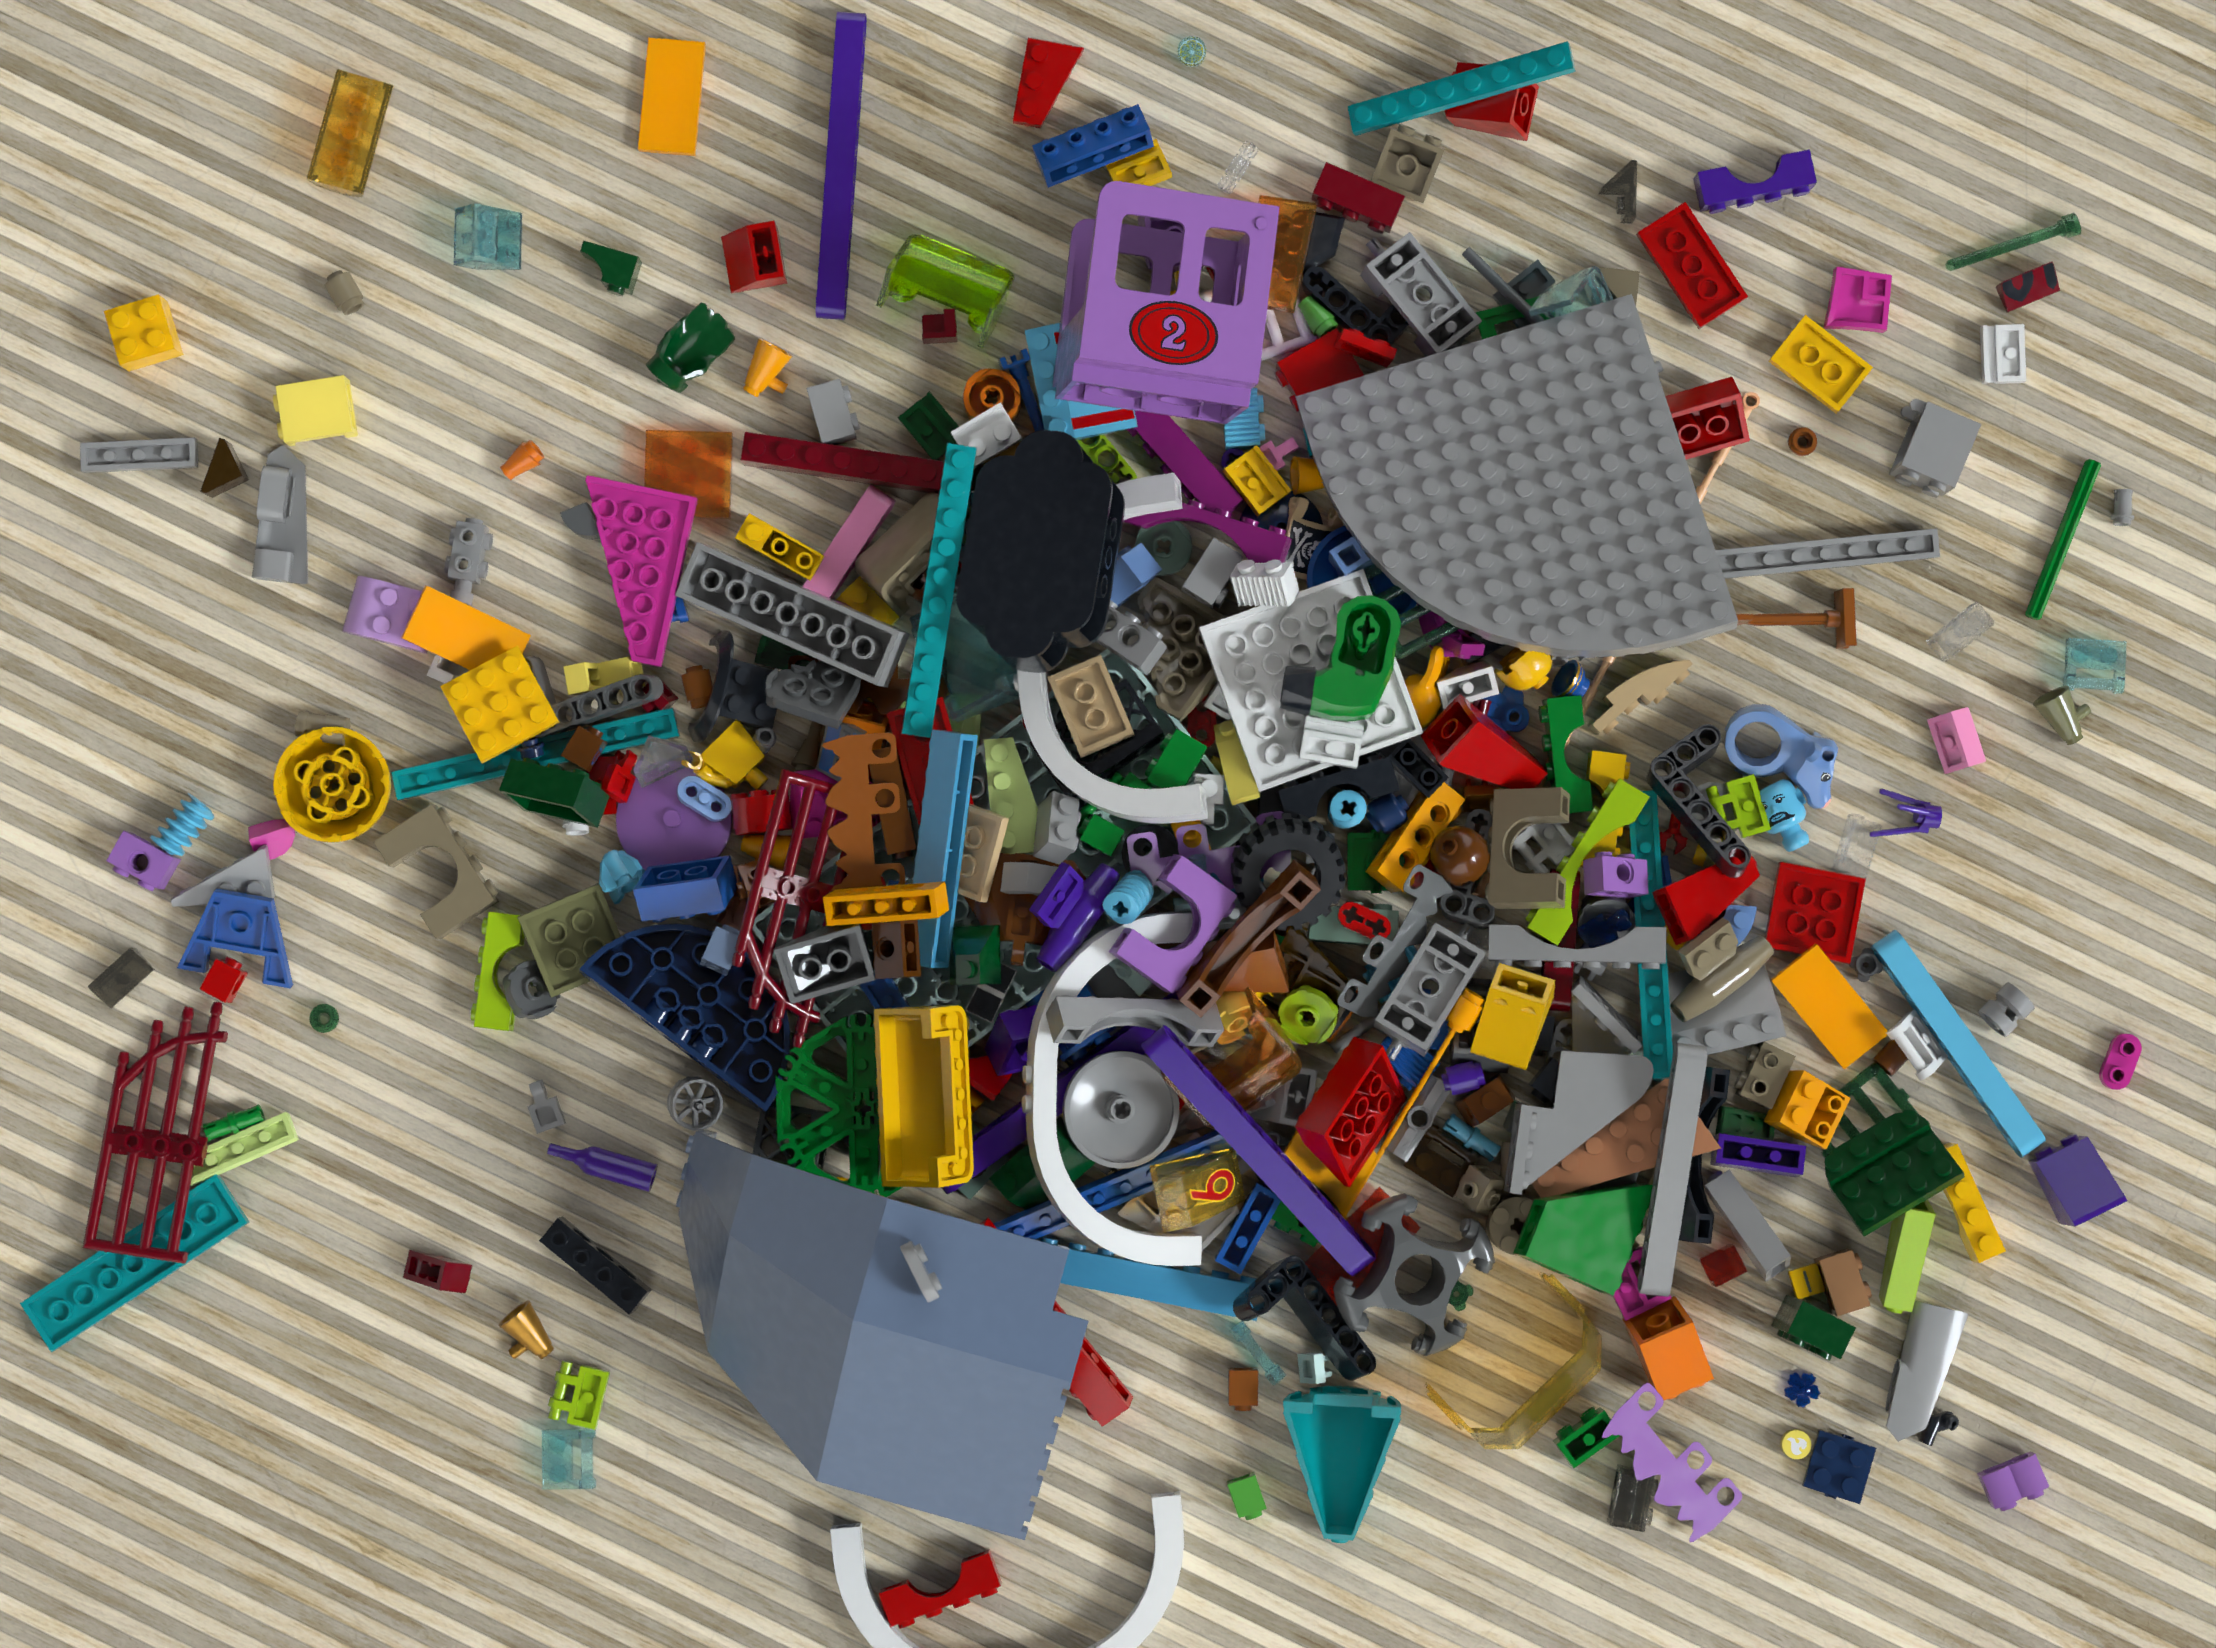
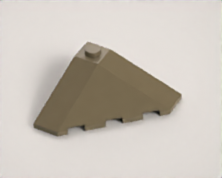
M1155 577L1146 585L1137 598L1140 610L1144 611L1145 623H1142L1143 628L1147 629L1151 626L1163 635L1161 640L1167 646V649L1151 670L1152 681H1156L1158 695H1155L1157 708L1181 722L1211 692L1217 683V678L1199 627L1227 617Z

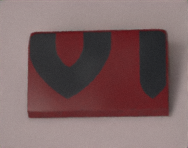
M2053 262L2005 280L1996 286L2006 313L2060 291Z

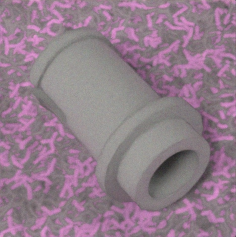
M2114 490V514L2111 515L2113 525L2130 526L2131 520H2134V515H2131L2133 490Z

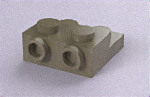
M1399 124L1398 128L1392 126L1371 181L1405 197L1424 203L1446 147L1440 145L1442 140L1426 134L1423 139L1414 135L1415 129L1403 124Z

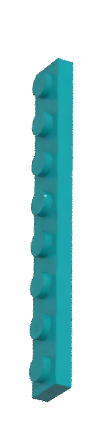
M1566 41L1349 105L1347 107L1352 132L1355 136L1576 72L1571 46Z

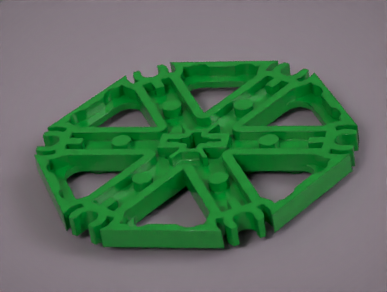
M853 1014L850 1017L851 1027H849V1015L804 1041L801 1048L794 1047L790 1051L798 1055L799 1059L792 1054L785 1056V1059L789 1060L793 1067L790 1071L782 1067L778 1069L780 1075L788 1077L787 1080H782L778 1078V1075L776 1076V1090L778 1092L776 1095L777 1144L784 1139H789V1142L783 1144L780 1150L784 1151L788 1148L794 1150L795 1155L787 1161L788 1164H794L799 1160L802 1161L801 1164L794 1168L878 1194L876 1190L878 1189L879 1195L888 1197L903 1187L882 1186L878 1089L876 1085L875 1028L872 1026L873 1016L872 1014H867L866 1023L864 1026H861L857 1022V1014ZM836 1036L846 1038L847 1081L816 1064L812 1059V1053L816 1048ZM794 1089H799L833 1108V1110L804 1128L796 1129L791 1124V1092ZM863 1093L865 1104L871 1106V1111L866 1112V1117L862 1116V1112L856 1109L862 1103ZM849 1135L850 1178L846 1181H841L818 1168L815 1164V1157L821 1151Z

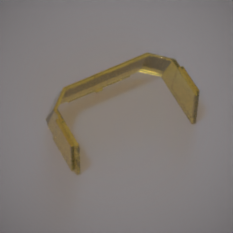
M1540 1272L1538 1276L1583 1322L1582 1348L1499 1428H1470L1427 1382L1424 1384L1428 1389L1425 1392L1426 1395L1461 1431L1465 1428L1484 1449H1520L1601 1371L1602 1335L1584 1314L1585 1311L1581 1303L1553 1274Z

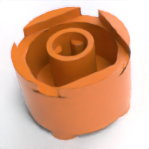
M986 368L977 371L968 379L963 393V402L969 419L971 416L977 417L997 405L998 403L993 404L992 402L987 404V396L996 397L998 395V403L1001 402L1012 422L1016 420L1021 410V394L1019 386L1012 375L1003 370Z

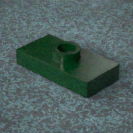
M1721 1106L1718 1110L1715 1135L1720 1133L1773 1141L1775 1128L1763 1122L1767 1115L1765 1113Z

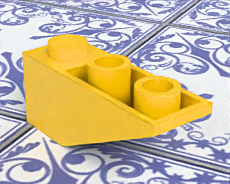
M750 513L735 537L736 541L741 545L811 581L825 557Z

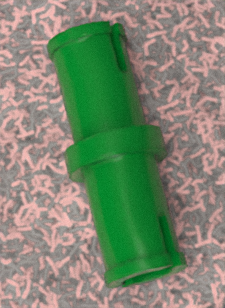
M258 1104L237 1113L231 1111L227 1113L226 1117L204 1123V1133L208 1141L232 1132L236 1134L243 1128L265 1121V1117H262L264 1116L263 1110Z

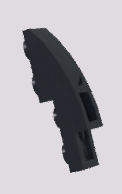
M1410 738L1376 750L1378 754L1381 753L1382 758L1390 756L1393 768L1427 798L1449 778Z

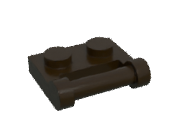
M1432 1122V1125L1426 1130L1409 1160L1403 1166L1453 1198L1459 1187L1461 1177L1466 1173L1469 1165L1476 1164L1481 1154L1474 1149L1470 1151L1438 1130L1439 1126ZM1434 1140L1463 1159L1464 1163L1461 1168L1427 1147L1429 1142Z

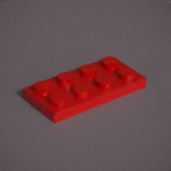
M1686 202L1637 232L1638 239L1698 329H1701L1748 298V295Z
M943 697L937 698L932 730L953 731ZM905 708L888 712L887 717L892 734L896 738V748L918 824L920 825L931 738L901 733ZM970 793V801H969V803L974 805L973 799H972V796H971V793Z

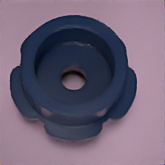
M537 737L530 738L522 742L521 746L516 748V751H520L521 759L539 757L544 755L543 745L545 743L538 742Z

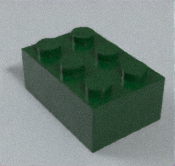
M523 758L522 761L510 759L499 788L501 793L523 811L596 828L600 824L610 797L601 789V784L589 779V774L579 769H573L572 772L565 771L563 767L553 763L543 766L530 758Z
M1789 1295L1785 1296L1771 1325L1778 1329L1776 1335L1829 1361L1832 1356L1838 1359L1842 1358L1856 1327Z

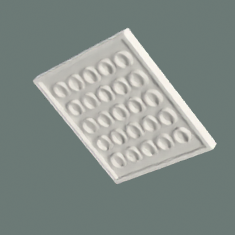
M1363 569L1300 591L1292 605L1288 607L1286 605L1283 607L1281 605H1274L1272 607L1270 605L1258 606L1199 627L1202 640L1259 792L1334 766L1299 759L1306 715L1281 709V690L1286 666L1316 667V670L1328 667L1331 651L1336 642L1337 614L1344 603L1357 596H1373ZM1396 657L1390 680L1373 715L1369 719L1339 721L1364 726L1359 756L1423 734Z

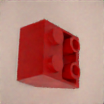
M775 220L746 225L721 237L731 294L788 284L778 227Z

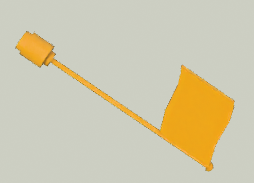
M1465 988L1446 1018L1449 1020L1447 1025L1451 1030L1379 1151L1376 1153L1373 1150L1350 1188L1344 1186L1307 1148L1297 1130L1286 1147L1284 1153L1312 1183L1326 1193L1340 1210L1339 1213L1345 1220L1349 1218L1347 1216L1348 1212L1456 1031L1461 1034L1464 1030L1470 1032L1483 1011L1484 1007L1482 1005L1485 999L1472 990Z

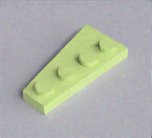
M1013 737L984 740L990 811L1009 818L1000 853H1033L1038 807Z

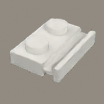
M2024 324L1982 325L1980 327L1982 384L2026 382Z
M1001 402L951 431L958 445L977 448L974 469L1022 441L1021 435Z
M1306 716L1299 759L1358 768L1364 726Z

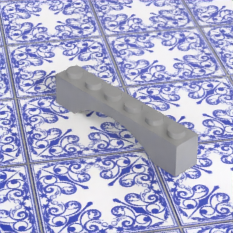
M1489 924V961H1495V966L1501 963L1511 967L1512 961H1523L1524 967H1542V962H1553V967L1571 968V962L1583 963V968H1601V963H1612V968L1630 969V963L1642 964V969H1660V964H1666V927H1636L1627 935L1610 944L1595 948L1570 949L1545 943L1530 935L1519 925Z
M1064 995L1056 996L1046 1012L1053 1043L1081 1044L1090 1035L1113 1026H1138L1157 1031L1161 1026L1166 1025L1186 1046L1213 1047L1224 1031L1216 1002L1200 1018L1182 1002L1173 998L1163 1000L1150 998L1128 999L1123 997L1097 998L1095 996L1070 997Z

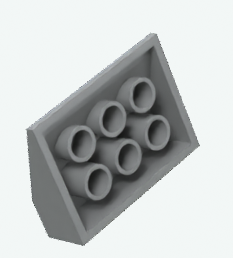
M1765 965L1749 981L1718 1005L1687 1022L1679 1020L1670 1007L1673 1051L1676 1043L1707 1046V1055L1786 1036L1780 1008ZM1686 970L1668 974L1670 1004L1695 978L1687 973Z

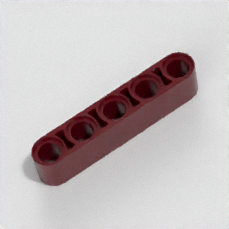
M1550 869V873L1560 874L1556 869ZM1580 871L1576 873L1572 888L1571 909L1573 922L1558 944V947L1575 949ZM1542 962L1541 976L1555 980L1554 998L1549 1011L1569 1012L1574 962H1571V968L1553 967V962Z

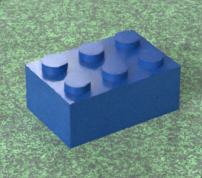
M729 855L649 866L634 887L633 892L641 921L652 920L654 923H659L671 917L688 919L696 914L707 913L708 915H716L723 912L736 892L737 879L731 856Z

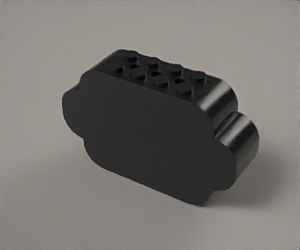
M1036 431L1026 436L1020 442L1014 456L1004 455L993 458L978 473L975 490L971 491L969 498L971 514L970 518H967L965 522V535L967 537L965 546L960 551V563L962 566L960 574L956 576L955 590L957 592V606L961 615L986 637L990 647L1016 670L1044 673L1054 669L1063 661L1068 647L1082 648L1089 646L1098 640L1105 630L1125 513V499L1121 490L1106 471L1093 463L1075 438L1061 431Z

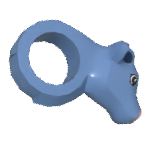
M1751 704L1740 708L1730 718L1725 727V749L1729 760L1736 766L1734 771L1744 776L1754 774L1755 778L1773 776L1784 772L1803 791L1810 807L1814 809L1825 808L1830 803L1831 781L1838 753V746L1833 739L1822 737L1816 731L1810 735L1782 712L1766 704ZM1753 722H1764L1771 725L1778 732L1781 742L1777 750L1770 756L1751 758L1744 755L1737 747L1735 738L1739 730Z

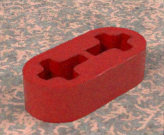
M1347 902L1338 910L1337 917L1342 926L1372 940L1375 935L1372 934L1373 929L1365 925L1367 920L1372 923H1376L1378 919L1383 921L1382 927L1385 928V932H1379L1377 935L1386 938L1390 934L1391 924L1388 918L1355 902ZM1354 907L1356 909L1355 914L1363 918L1362 923L1356 920L1347 923L1343 911H1349Z

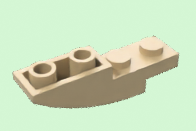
M1690 660L1674 661L1658 665L1631 677L1602 698L1610 708L1597 718L1589 728L1596 735L1602 730L1605 734L1609 733L1619 723L1616 718L1623 711L1628 715L1640 704L1637 700L1638 698L1646 705L1652 701L1658 704L1669 694L1666 688L1671 683L1675 682L1678 685L1691 674L1687 669L1693 663Z

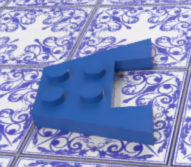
M217 888L213 892L177 968L206 973L209 970L211 947L265 956L262 983L290 989L293 986L274 898Z

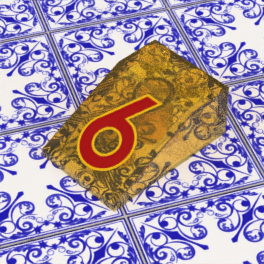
M1233 1148L1149 1166L1163 1233L1193 1227L1246 1201L1237 1154Z

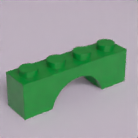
M1581 695L1542 700V706H1539L1538 712L1540 723L1545 725V734L1541 737L1543 752L1548 754V763H1545L1544 766L1548 773L1545 778L1547 781L1550 780L1551 788L1562 787L1570 794L1569 814L1590 812L1593 810L1591 784L1589 781L1583 780L1571 772L1564 756L1565 743L1569 735L1575 729L1584 725Z

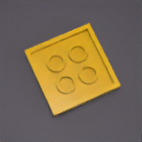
M518 645L440 686L482 764L560 723Z

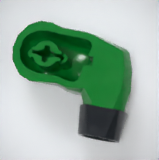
M1372 595L1357 596L1344 603L1337 614L1336 642L1331 651L1328 667L1316 670V667L1286 666L1281 690L1280 708L1327 720L1358 721L1369 719L1375 712L1393 671L1396 644L1401 628V621L1397 610L1386 600Z

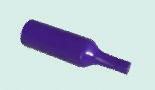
M550 1143L547 1151L548 1155L574 1162L587 1175L647 1192L651 1191L658 1164L594 1146L575 1150Z

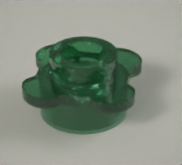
M1458 1280L1451 1291L1448 1303L1453 1305L1457 1311L1464 1310L1466 1308L1465 1302L1469 1296L1473 1295V1287L1469 1284L1464 1285ZM1458 1291L1459 1296L1455 1297L1454 1292Z

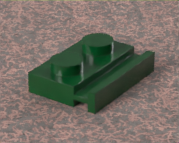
M930 391L898 417V420L932 460H939L945 455L947 443H957L951 431L958 428L959 425Z

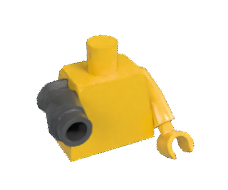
M735 720L701 755L690 750L688 752L693 756V761L689 763L686 760H682L681 764L684 767L693 769V772L712 786L721 788L731 786L736 789L746 780L755 790H759L769 778L757 767L764 761L765 755L770 751L771 747L775 745L777 737L775 732L768 727H760L754 736L751 737L741 722Z

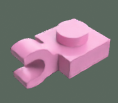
M1292 437L1277 447L1270 440L1259 448L1276 471L1286 466L1282 458L1298 450L1299 446Z

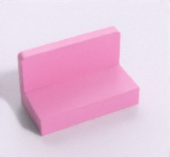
M1968 707L1927 719L1945 774L1986 762Z

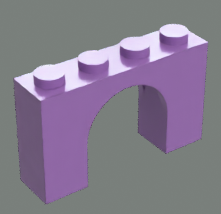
M1173 855L1158 879L1181 895L1189 904L1193 923L1188 937L1174 948L1162 949L1134 929L1124 928L1109 950V953L1168 993H1173L1175 990L1178 991L1184 985L1187 979L1185 974L1191 966H1195L1200 961L1203 955L1201 950L1207 941L1211 942L1219 931L1217 926L1223 917L1226 918L1235 908L1234 901L1238 896L1182 855Z

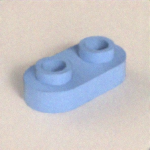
M687 776L680 781L677 787V797L682 804L713 822L722 821L729 815L731 800L725 793L696 776ZM693 788L696 791V795L694 797L688 796L686 789ZM711 804H719L721 811H712Z

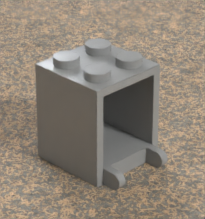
M1913 399L1909 406L1903 407L1900 411L1901 416L1911 422L1889 475L1896 477L1895 481L1902 485H1916L1923 488L1922 492L1924 494L1937 498L1939 495L1943 496L1956 487L1981 424L1933 403Z

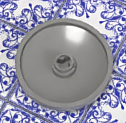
M1111 1051L1093 1057L1073 1075L1063 1098V1121L1070 1140L1088 1159L1110 1168H1132L1154 1159L1169 1144L1179 1120V1098L1173 1082L1150 1058L1131 1051Z

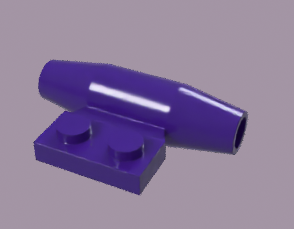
M1061 862L1029 909L1043 925L1050 927L1036 958L1042 966L1052 972H1056L1082 945L1104 912L1102 906L1104 899L1119 881L1120 874L1117 871L1101 863L1084 881L1070 865Z

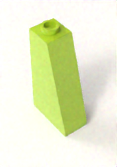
M1928 1199L1891 1222L1879 1299L1883 1307L1893 1313L1912 1312L1936 1215Z

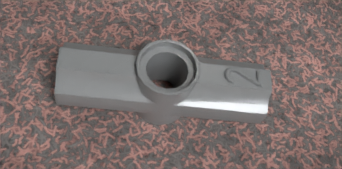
M1433 1075L1429 1077L1386 1150L1406 1162L1409 1160L1450 1091L1445 1092L1443 1081ZM1422 1110L1426 1114V1122L1422 1126L1417 1127L1412 1123L1411 1116L1415 1111Z

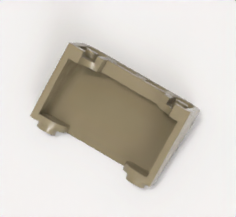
M930 492L923 495L911 509L856 559L854 567L856 573L899 617L910 609L906 602V597L908 593L912 595L915 592L910 584L928 566L939 496L938 492ZM964 526L962 544H963V543H966V537H967V536L965 535V526Z

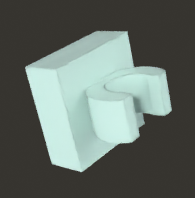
M1309 1352L1297 1354L1300 1383H1325L1326 1378L1332 1376V1371H1325L1324 1361L1330 1360L1327 1355Z

